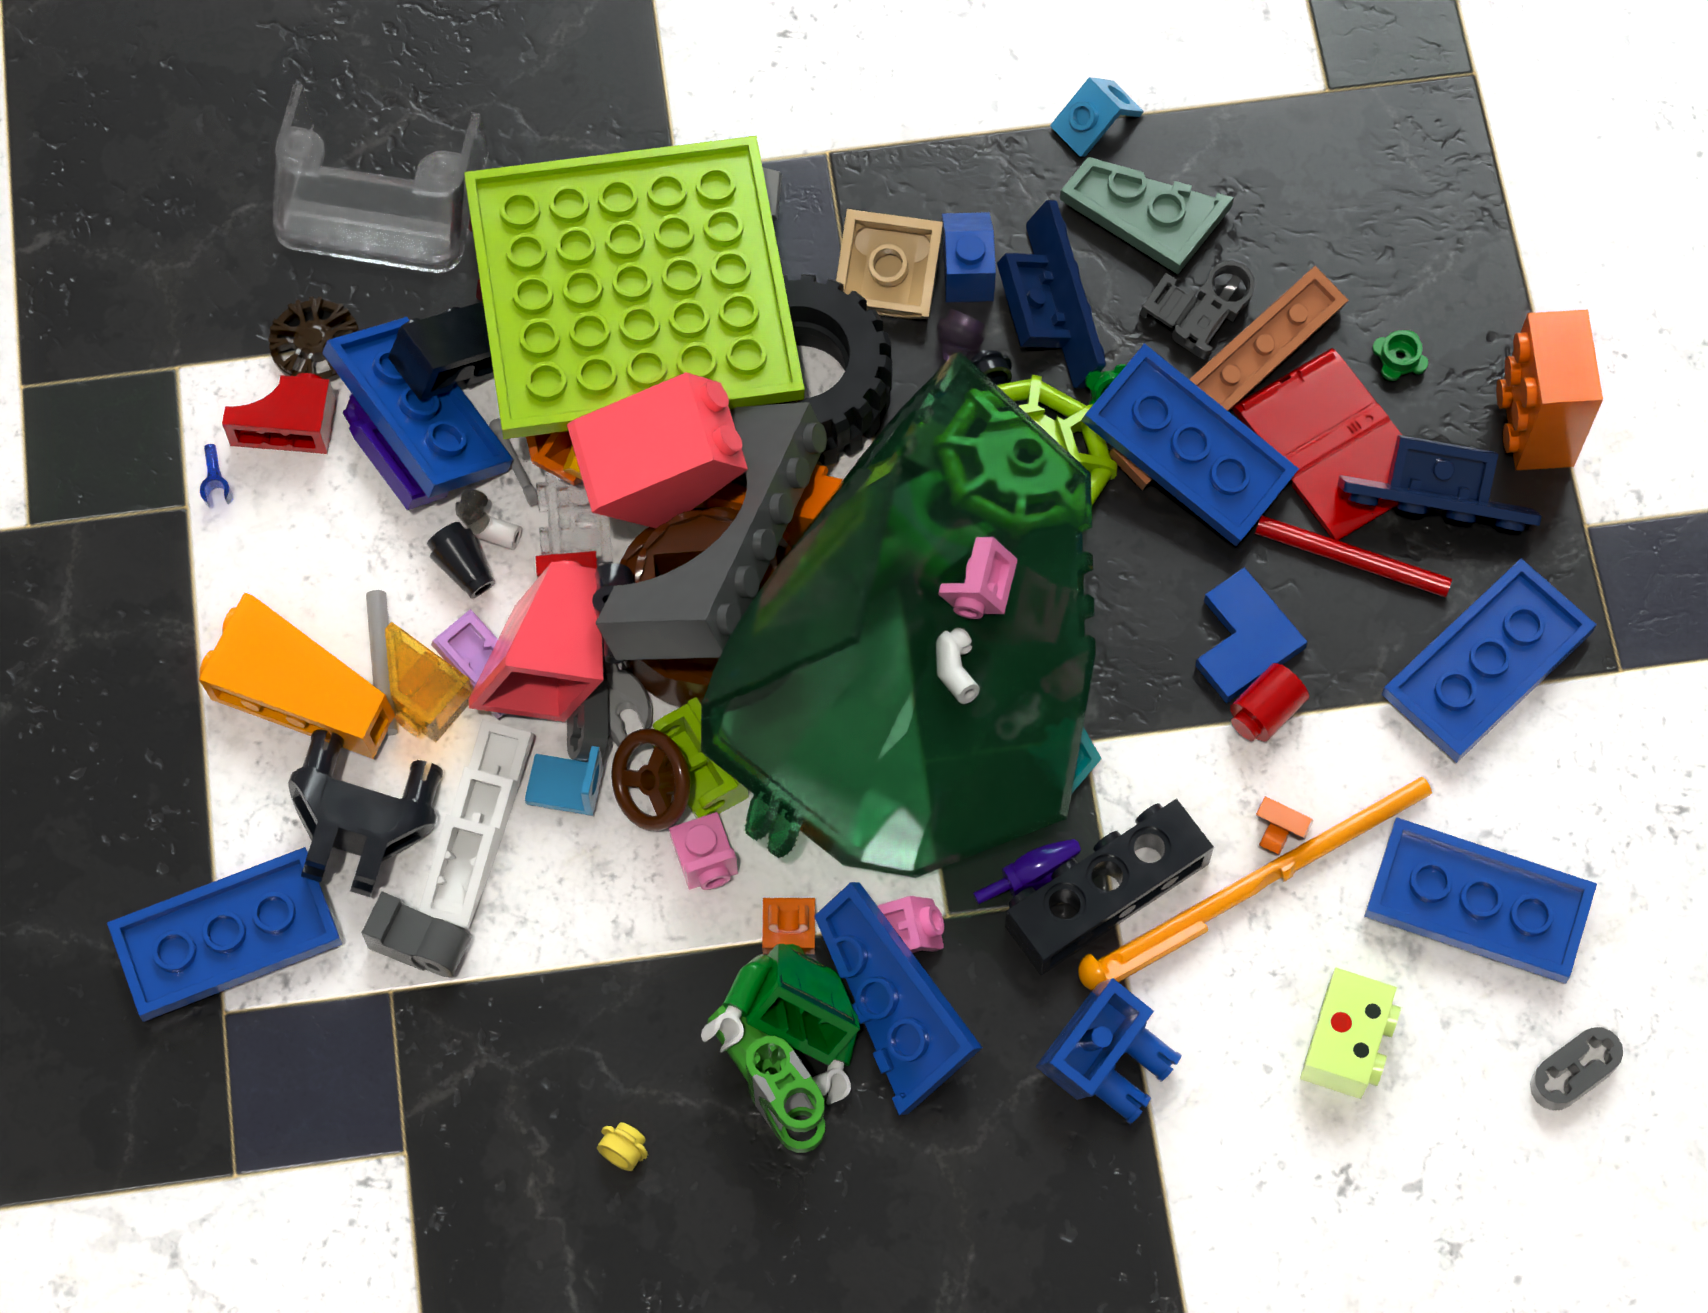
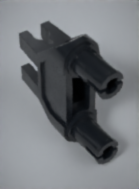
M318 729L313 731L311 735V742L303 766L292 772L288 782L294 807L312 840L301 877L321 883L332 847L361 856L350 892L370 897L381 862L414 845L434 828L437 816L432 808L439 781L443 775V770L438 765L432 763L426 781H423L422 776L427 761H413L410 765V773L403 796L400 799L334 779L332 775L340 751L344 746V739L332 732L328 748L323 750L327 731Z

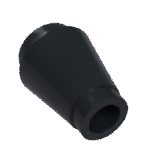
M454 522L439 530L428 540L427 546L432 551L430 558L463 591H466L471 599L482 595L495 584V580L491 576V572L470 528L465 529L460 522Z

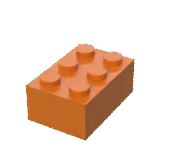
M1586 309L1527 313L1521 332L1514 335L1513 354L1506 357L1504 378L1497 381L1496 395L1498 407L1500 409L1506 408L1508 420L1503 429L1504 448L1506 453H1513L1515 471L1574 467L1603 401L1589 312Z

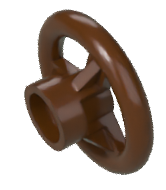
M639 729L624 738L614 755L611 770L612 787L616 801L624 815L636 826L649 831L667 829L679 820L689 800L690 773L686 759L679 746L668 735L659 730ZM643 744L655 746L648 765H643L639 770L627 769L631 754L637 747ZM628 786L639 787L643 794L649 796L656 816L646 814L638 808L631 797Z

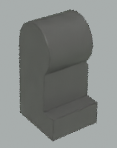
M381 891L361 932L368 949L419 970H427L449 978L454 976L471 940L469 934L456 925L402 904L401 899Z

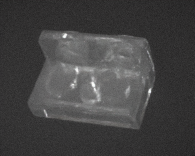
M545 471V482L536 483L539 512H548V527L539 528L541 554L551 555L596 551L599 566L614 563L610 517L592 513L583 481L574 486Z

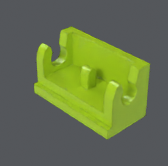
M695 697L687 701L688 703L657 720L652 726L654 729L668 735L679 746L686 759L690 773V796L687 804L697 819L715 812L720 814L749 798L747 778L698 698Z

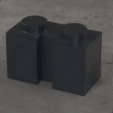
M481 302L462 308L452 307L442 314L425 319H411L398 330L388 358L419 400L449 392L456 382L462 380L468 386L494 378L484 306Z

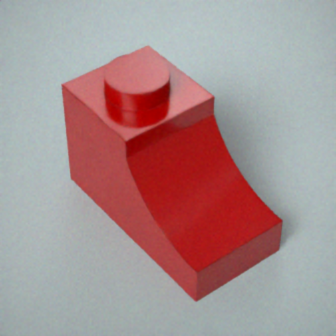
M300 373L296 376L280 375L278 386L264 398L247 405L225 406L222 426L230 446L328 454L336 399L330 380L323 379L312 373Z

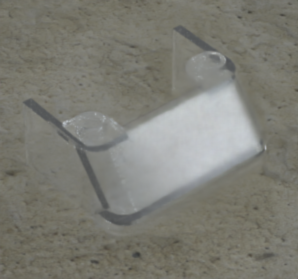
M293 84L275 147L272 222L278 241L284 247L291 250L432 273L447 272L457 266L462 258L469 232L470 211L464 172L484 170L489 155L481 113H471L461 153L435 151L426 155L418 165L415 179L409 180L322 166L325 157L323 141L313 131L314 124L303 85Z

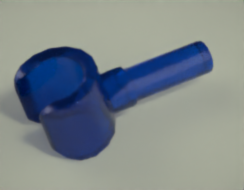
M207 444L204 446L207 478L200 485V495L205 505L211 507L209 501L210 492L215 488L224 489L225 500L229 504L233 500V493L228 482L222 477L216 445Z

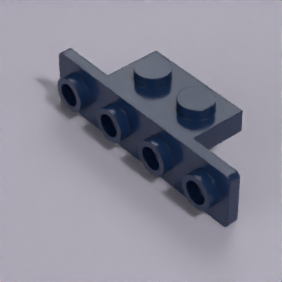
M1046 200L1026 223L1034 254L1005 253L997 262V267L1021 347L1062 348L1073 387L1084 389L1086 387L1085 378L1091 371L1101 372L1105 368L1104 349L1099 342L1092 318L1091 306L1086 299L1079 275V267L1073 256L1067 236L1066 224L1062 219L1056 200Z
M1397 435L1388 483L1339 475L1338 486L1344 492L1349 493L1348 500L1365 505L1376 506L1378 505L1379 498L1398 501L1397 508L1403 511L1427 514L1428 507L1447 510L1446 517L1471 523L1476 522L1477 515L1496 518V526L1516 531H1524L1526 524L1540 526L1542 515L1532 508L1489 501L1499 455L1495 451Z

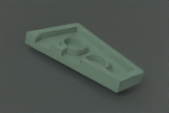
M1088 157L1061 189L1060 200L1176 274L1181 272L1232 208L1234 197L1217 193L1216 197L1191 191L1192 185L1174 181L1173 185L1146 178L1144 172Z

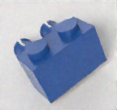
M1114 978L1100 982L1090 992L1035 1067L1076 1100L1092 1097L1095 1094L1123 1116L1125 1121L1131 1124L1143 1112L1139 1108L1141 1106L1145 1108L1151 1097L1148 1094H1144L1114 1070L1117 1061L1126 1052L1162 1082L1174 1070L1170 1066L1172 1064L1177 1065L1182 1055L1177 1051L1175 1052L1145 1028L1154 1010Z

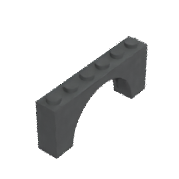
M810 402L743 406L730 409L735 429L742 440V451L748 467L746 472L732 481V483L747 488L742 507L721 537L689 562L649 580L613 587L596 621V625L616 660L726 657L736 634L741 629V624L747 610L758 593L759 585L770 561L776 554V549L786 527L793 518L794 510L801 495L809 484L810 476L826 447L827 436L825 428L818 421Z

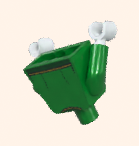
M777 944L768 955L761 954L753 958L738 972L723 1002V1006L726 1008L725 1013L716 1017L702 1029V1040L704 1042L708 1041L720 1030L725 1038L720 1052L726 1051L743 1037L744 1028L740 1017H746L748 1025L770 1036L782 1038L791 1047L828 1065L827 1072L812 1078L823 1096L828 1092L827 1105L844 1099L850 1093L851 1083L843 1068L850 1065L860 1026L858 1015L852 1008L840 976L829 967L806 956L803 949L794 944Z

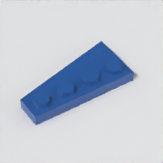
M850 882L814 917L839 976L846 979L856 1003L852 1004L858 1015L859 1023L865 1024L874 1044L876 1052L873 1053L879 1070L881 1074L886 1073L895 1093V1097L892 1100L899 1116L907 1115L983 1047L860 882Z

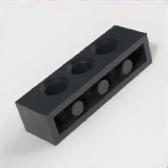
M1177 798L1164 807L1160 803L1150 806L1136 818L1135 823L1137 825L1122 835L1118 831L1109 833L1094 846L1093 854L1080 862L1075 858L1065 862L1052 873V881L1038 890L1033 886L1028 887L1011 899L1008 904L1010 908L1006 912L1005 928L1041 976L1209 865L1214 846ZM1143 847H1149L1156 850L1160 854L1161 859L1153 863H1147L1140 860L1136 856L1135 851ZM1100 875H1109L1117 880L1119 887L1111 891H1104L1099 889L1092 880ZM1057 903H1067L1075 908L1077 914L1069 919H1061L1056 917L1050 908Z

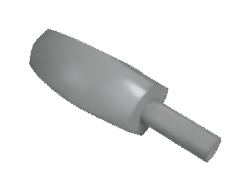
M603 642V666L608 680V735L619 747L620 743L627 737L623 730V721L619 718L620 712L624 709L636 711L644 729L649 728L651 725L652 707L644 685L630 670H618L616 664H610L605 661Z

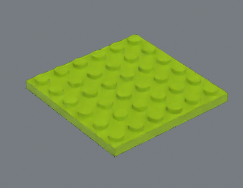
M757 135L464 172L503 440L568 431L567 424L574 419L685 372L720 382L728 395L729 409L804 400V383Z

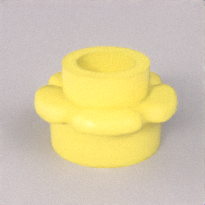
M620 1122L616 1129L612 1126H605L601 1130L604 1137L598 1144L597 1150L615 1166L626 1171H633L639 1161L647 1158L648 1152L643 1146L646 1139L634 1127Z

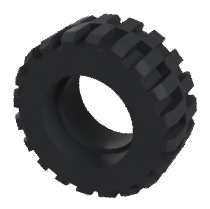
M786 274L783 275L796 346L814 347L830 354L840 363L845 372L832 388L820 395L805 398L804 400L774 404L810 402L818 421L824 426L827 436L825 450L821 453L818 461H821L823 466L837 463L838 454L843 451L847 456L857 452L862 448V436L867 439L872 438L880 428V417L887 414L890 404V390L892 389L891 343L889 334L883 331V320L874 309L867 310V300L856 291H851L847 295L844 293V284L832 279H828L826 284L816 282V275L801 274V280H788Z

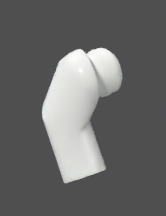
M955 628L950 633L945 630L936 641L937 676L961 704H967L978 696L980 687L963 668L961 655L969 653L972 649L970 645L972 642L971 637L965 629Z

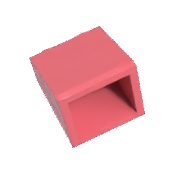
M685 372L576 418L567 424L592 513L656 529L676 515L693 510L748 470L742 451V440L735 429L728 406L729 398L720 382Z
M559 561L549 564L514 606L469 697L470 709L565 722L604 680L602 634L596 625L597 616L592 603L593 595L597 589L596 569L582 567L574 561Z

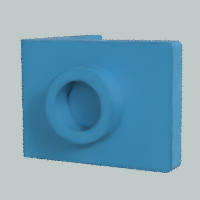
M1089 77L1050 126L1079 156L1085 157L1119 115L1140 117L1144 111L1115 81Z
M591 746L588 762L535 754L525 795L526 804L593 816L604 769L600 747Z

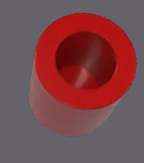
M1272 663L1230 706V711L1233 715L1231 723L1235 730L1249 741L1257 739L1267 742L1309 699L1308 690L1291 670L1281 664Z

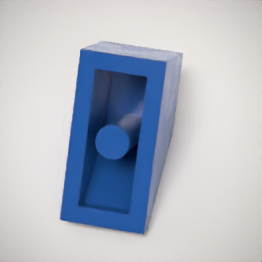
M990 212L942 214L944 225L942 237L945 302L994 301L996 268L994 230Z

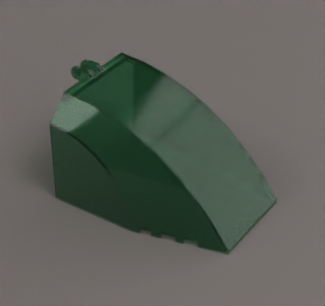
M960 351L953 354L897 412L830 495L751 601L730 635L712 673L701 705V752L754 794L750 801L744 831L756 841L766 837L769 833V842L766 848L775 857L783 858L785 855H788L792 848L796 846V838L801 831L844 866L917 878L1067 819L1096 656L1095 638L1090 635L1085 636V620L1095 616L1094 597L1089 594L1084 595V574L1093 570V555L1087 551L1083 552V531L1092 528L1091 473ZM976 537H994L1018 559L1005 613L983 614V617L980 619L962 617L953 611L954 607L938 595L940 584L965 583L966 565L972 555ZM955 628L965 629L972 640L970 644L972 646L971 651L961 655L963 668L979 685L980 691L978 696L967 704H961L937 676L936 641L945 630L950 633Z

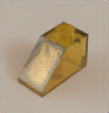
M391 621L385 628L390 693L397 712L395 719L410 734L419 737L423 733L436 743L469 705V697L473 691L470 678Z

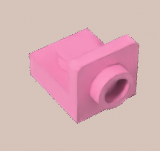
M976 537L972 555L966 565L965 583L940 584L938 595L954 607L953 611L956 614L965 618L980 619L983 617V614H1004L1018 559L994 537Z
M718 812L669 828V834L689 890L700 886L704 890L714 889L726 884L731 879L730 876L738 874L737 858L733 848H730Z
M907 896L877 905L912 953L918 951L934 952L944 948L942 940L944 920L933 899Z

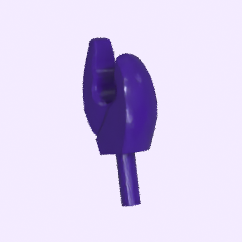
M1071 839L1048 844L1029 851L1014 863L1002 868L1003 879L974 892L973 896L979 905L1008 890L1013 897L1031 886L1038 890L1052 881V873L1062 864L1077 856L1081 852V847L1077 840Z

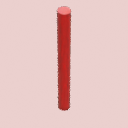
M1261 515L1255 534L1443 597L1447 596L1452 582V578Z

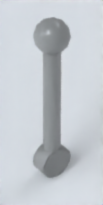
M500 419L492 420L489 427L513 458L511 467L523 489L528 504L532 506L539 503L537 493L530 483L510 440H503Z

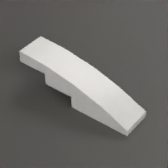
M482 719L469 767L464 766L451 814H446L418 911L469 929L487 883L521 782L535 735L532 732Z

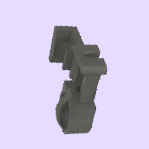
M1224 261L1217 264L1210 271L1207 281L1200 289L1197 298L1195 297L1196 292L1191 289L1189 293H1186L1175 286L1177 279L1165 273L1142 306L1139 315L1146 318L1150 314L1170 328H1173L1175 325L1172 333L1173 341L1201 359L1208 358L1213 349L1208 344L1226 318L1232 322L1235 320L1240 311L1248 305L1255 290V279L1252 272L1244 264L1237 261ZM1222 274H1232L1233 276L1220 296H1218L1213 289L1214 278ZM1242 280L1246 287L1245 296L1235 302L1228 301ZM1189 337L1195 339L1196 343L1190 341Z

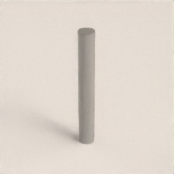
M372 590L366 593L373 686L386 695L395 713V717L387 728L388 731L385 735L390 736L396 735L398 729L387 599L385 591Z

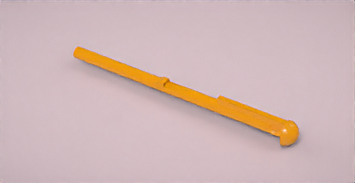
M1424 777L1414 780L1098 960L1088 953L1083 957L1078 967L1081 983L1092 991L1100 982L1111 978L1120 982L1208 932V926L1204 923L1254 896L1276 880L1282 878L1283 882L1287 881L1299 869L1430 796L1432 789Z

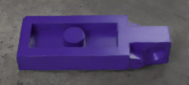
M351 394L346 409L343 410V415L350 425L349 430L354 440L407 511L447 497L449 491L431 498L427 497L356 398Z

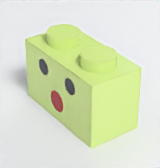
M1335 967L1328 984L1300 1079L1359 1099L1362 1098L1368 1083L1378 1086L1387 1058L1386 1055L1378 1053L1383 1035L1392 1038L1401 1011V1007L1392 1004L1397 987Z

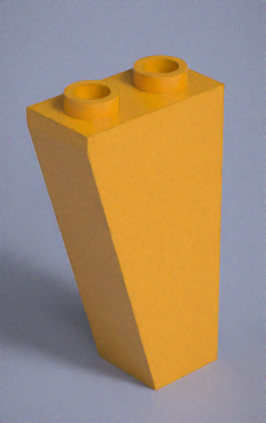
M244 592L237 607L231 608L227 613L222 627L223 634L214 651L210 650L201 663L199 681L210 699L309 736L315 730H326L325 741L328 743L330 742L332 732L336 733L344 739L343 748L374 759L388 731L387 728L395 717V713L386 695L256 597Z

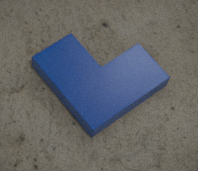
M1245 567L1205 594V604L1231 633V636L1197 658L1195 666L1226 704L1243 693L1272 663L1283 665L1306 649L1307 640Z

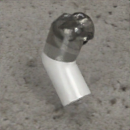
M464 489L461 493L460 502L455 504L458 518L467 528L472 530L476 538L514 550L520 541L522 527L489 516L483 511L488 502L487 496L476 489Z

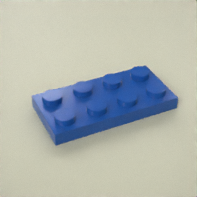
M408 317L327 340L322 352L428 498L508 472L513 458L457 383L454 384L449 392L419 400L389 360L388 356L396 340L397 332L403 324L409 321Z
M1145 343L1081 420L1235 546L1239 544L1299 470L1297 466Z
M1521 558L1384 687L1382 696L1457 763L1593 633L1597 624Z
M1396 817L1364 917L1566 984L1573 969L1597 883Z
M306 847L107 922L138 1014L143 1022L343 945L320 883L301 877L308 854Z

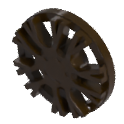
M319 296L317 299L309 297V301L300 302L299 299L295 301V304H288V309L278 319L274 318L273 325L270 327L269 349L276 367L285 376H296L300 373L314 374V362L326 360L330 370L316 373L315 375L330 381L339 378V375L322 352L327 340L359 331L354 317L347 308H344L343 304L339 303L338 305L334 302L323 300V297ZM312 311L314 320L305 321L304 313ZM321 311L332 313L326 320L319 319ZM294 317L300 321L297 327L286 325ZM343 320L345 321V323H343V324L337 326V327L334 328L333 330L331 329L332 327L336 326V325H337L338 323H340L341 321H343ZM280 335H282V336H289V337H294V339L279 338V336H280ZM290 348L296 349V352L285 361L281 359L280 351ZM303 358L306 361L301 369V372L296 371L297 366Z

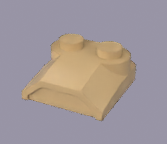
M847 209L836 281L844 284V293L847 295L851 291L859 293L867 300V310L874 309L880 316L901 319H929L938 261L941 255L943 222Z

